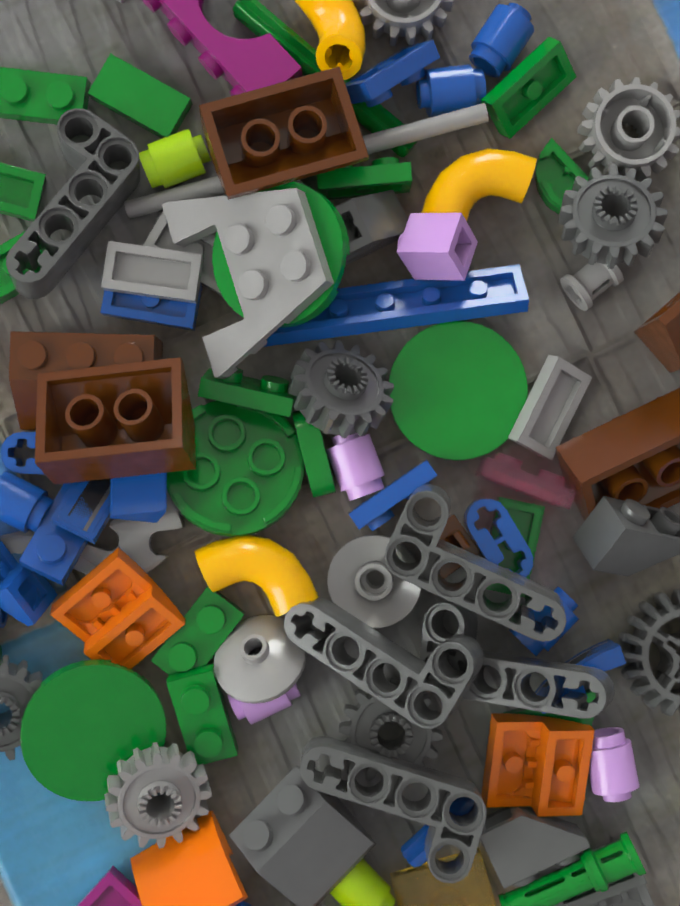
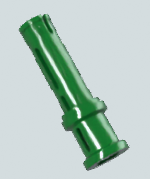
M624 832L620 834V840L596 851L588 848L580 854L581 860L541 876L528 885L518 887L504 894L501 893L498 897L501 906H555L593 888L596 892L601 891L603 893L609 890V884L633 873L642 876L646 874V871L628 833Z

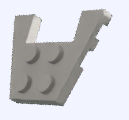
M292 188L255 192L230 200L227 199V196L170 201L162 204L175 245L185 247L216 231L218 232L243 312V320L202 337L214 378L225 379L230 377L238 370L236 366L249 354H256L267 344L266 339L284 323L289 324L334 284L306 194L300 189Z

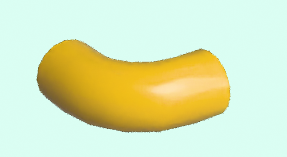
M294 0L311 21L317 32L319 44L316 51V62L320 70L324 71L340 67L344 80L355 76L361 68L366 44L364 26L352 0Z
M489 148L460 156L438 174L425 198L421 213H462L467 221L473 205L486 196H498L522 203L530 185L537 158L515 151Z
M252 535L228 537L213 541L194 551L201 573L213 593L243 581L255 583L267 595L276 617L286 614L291 607L299 603L314 601L319 598L310 576L294 553L272 539Z

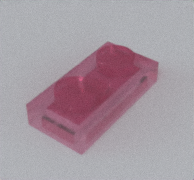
M496 452L494 459L489 457L481 458L476 476L555 507L570 509L576 491L564 487L566 478L540 469L538 476L520 470L523 464L522 461Z

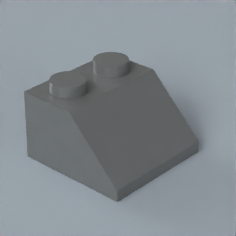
M295 766L229 835L255 871L296 906H318L376 845V842L338 797L316 791L306 785L302 780L299 766Z

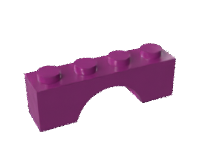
M142 0L153 13L160 9L170 20L167 26L184 46L190 42L201 53L198 59L206 71L216 80L222 76L233 88L229 91L231 96L302 77V67L270 33L251 39H238L217 31L203 15L204 0Z

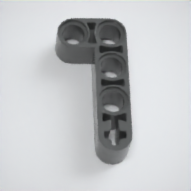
M75 108L68 110L61 115L57 122V132L63 157L77 171L24 232L6 256V267L15 290L21 296L28 299L45 297L55 288L140 182V161L137 146L128 137L86 109ZM78 135L91 137L83 143L71 141L73 137ZM123 161L129 164L128 167L122 170H114L108 167L112 162ZM87 195H96L101 198L99 202L93 205H84L79 202L81 198ZM66 229L72 232V235L63 241H55L50 238L51 234L56 230ZM39 267L40 271L38 273H35L34 270H36ZM27 268L29 271L23 274V270Z
M422 485L415 489L409 497L386 547L384 557L390 572L398 578L534 640L545 642L559 637L566 625L564 605L560 596L546 586L440 539L450 514V498L445 490L436 485ZM426 497L433 498L441 506L442 514L435 520H425L416 512V501ZM402 542L414 543L420 549L422 557L414 563L404 562L399 559L396 553V546ZM453 562L461 565L467 575L464 580L458 583H451L443 579L439 569L446 563ZM500 583L507 586L512 593L508 600L502 603H494L486 598L484 591L491 584ZM523 593L525 594L526 606L521 604L520 613H515L519 607L520 595ZM545 605L550 606L553 618L544 616L541 622L535 621L533 610L541 612Z
M317 598L314 601L302 602L291 607L284 619V630L294 644L413 724L424 729H433L440 726L454 713L480 671L484 661L483 650L480 644L473 637L461 634L450 637L438 645L425 663L325 598ZM312 613L314 615L313 620L308 616V614ZM311 624H313L318 629L313 630L310 627ZM336 628L334 632L330 631V629ZM346 636L353 638L357 642L360 652L358 659L347 654L344 648ZM449 649H457L465 655L467 659L466 671H458L450 666L447 660ZM385 663L392 664L398 669L401 677L399 685H394L385 678L383 671ZM425 691L435 692L441 698L442 712H435L426 706L424 702Z
M451 601L437 603L430 607L423 620L420 660L426 663L438 645L455 636L449 633L443 625V617L447 610L452 611L459 621V628L455 635L465 634L473 637L475 640L478 626L477 614ZM449 649L447 660L451 662L453 668L458 671H466L467 659L465 655L457 649ZM483 650L484 661L482 667L463 699L587 719L600 714L608 707L613 700L615 690L610 676L603 670L595 667ZM486 665L493 666L498 670L501 676V684L498 689L492 688L486 683L483 674ZM533 672L540 673L547 679L550 688L548 696H539L532 690L530 677ZM587 682H590V691L598 693V697L590 703L587 702L586 694L582 692L570 691L562 697L565 688L578 689Z
M319 736L311 739L305 745L301 756L300 773L302 780L307 786L316 791L429 825L424 849L428 866L433 876L443 883L452 884L461 881L468 875L472 868L487 814L482 796L472 782L396 757L388 758L376 751L331 737ZM321 754L330 756V765H326L324 772L315 770V761L319 760ZM344 760L350 761L347 769V780L341 779V769L344 770ZM370 767L377 769L382 774V778L375 786L364 787L355 779L357 773L364 768ZM420 782L428 787L426 796L419 801H409L406 799L402 792L410 783ZM460 797H469L474 800V806L469 813L460 816L449 811L454 800ZM445 845H455L460 848L458 856L449 862L440 861L435 855Z

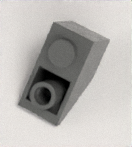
M394 190L352 198L336 206L344 221L349 238L350 255L346 257V265L397 241L404 232L408 219Z
M603 496L575 533L573 539L593 570L629 577L680 554V516L667 507H660L659 509L642 505L632 499L624 501Z
M526 806L505 807L486 816L480 838L504 889L511 885L514 887L528 885L539 876L538 872L555 864L556 866L569 865L580 858L582 851L590 848L587 838L577 824L554 816L537 817L534 810Z

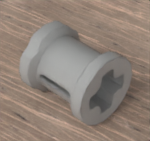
M597 262L594 265L587 263L573 275L566 274L560 279L561 286L569 299L583 311H588L593 306L592 301L610 286L616 287L624 281L623 274L616 264L613 269H608L607 264Z

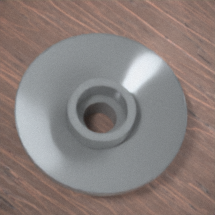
M374 534L357 537L340 548L330 564L327 585L330 598L334 604L371 628H384L400 622L413 610L418 601L421 588L398 578L390 572L384 557L390 537ZM400 543L396 546V553L399 559L407 563L416 562L413 554L403 544ZM373 570L380 571L384 576V583L381 585L371 584L368 580V573Z
M273 615L253 616L239 622L216 651L214 656V672L222 689L232 698L244 703H265L284 695L296 684L304 670L307 653L288 638L284 630V618ZM262 647L258 654L249 655L254 649Z

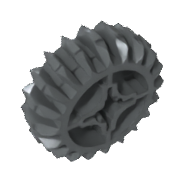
M680 589L673 590L671 601L665 593H656V608L645 601L639 603V608L644 617L640 619L629 615L626 621L630 625L635 626L633 634L627 632L619 634V639L630 644V649H622L625 661L632 663L621 670L622 676L627 680L636 679L632 683L630 690L636 696L645 694L644 704L651 709L660 705L661 712L667 716H673L677 709L680 712V689H672L676 682L680 683V656L676 653L675 649L667 644V642H671L680 646V630L673 634H667L659 628L671 619L680 617ZM651 642L660 651V661L656 667L659 672L656 677H654L649 663Z

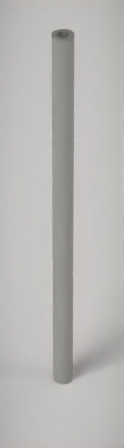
M482 103L362 137L368 154L486 123L489 122L486 104ZM218 176L130 199L124 201V205L129 219L162 211V204L166 202L213 197L223 194L224 189Z

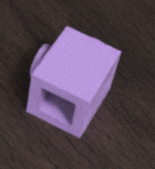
M410 213L405 230L398 239L397 254L414 280L465 281L478 241L462 213Z

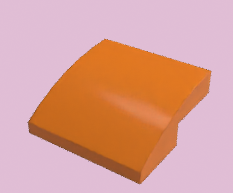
M119 547L51 605L50 612L53 618L85 642L84 654L91 660H111V663L132 669L185 625V618L169 597Z
M491 713L481 792L486 808L531 806L537 817L582 815L595 732L593 727L574 721L545 716Z
M210 810L208 815L197 818L199 824L197 831L190 830L187 827L182 830V842L178 843L173 836L166 837L164 848L159 849L157 843L130 858L142 906H235L248 898L230 859L233 852L213 811Z

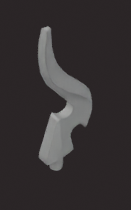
M168 491L166 512L157 523L114 519L110 522L109 527L119 537L118 546L113 550H108L87 543L73 569L88 574L118 547L146 573L158 567L169 556L157 554L151 546L153 535L158 531L175 530L185 527L183 516L174 505ZM30 530L27 533L18 531L2 535L0 540L11 554H23L35 532Z

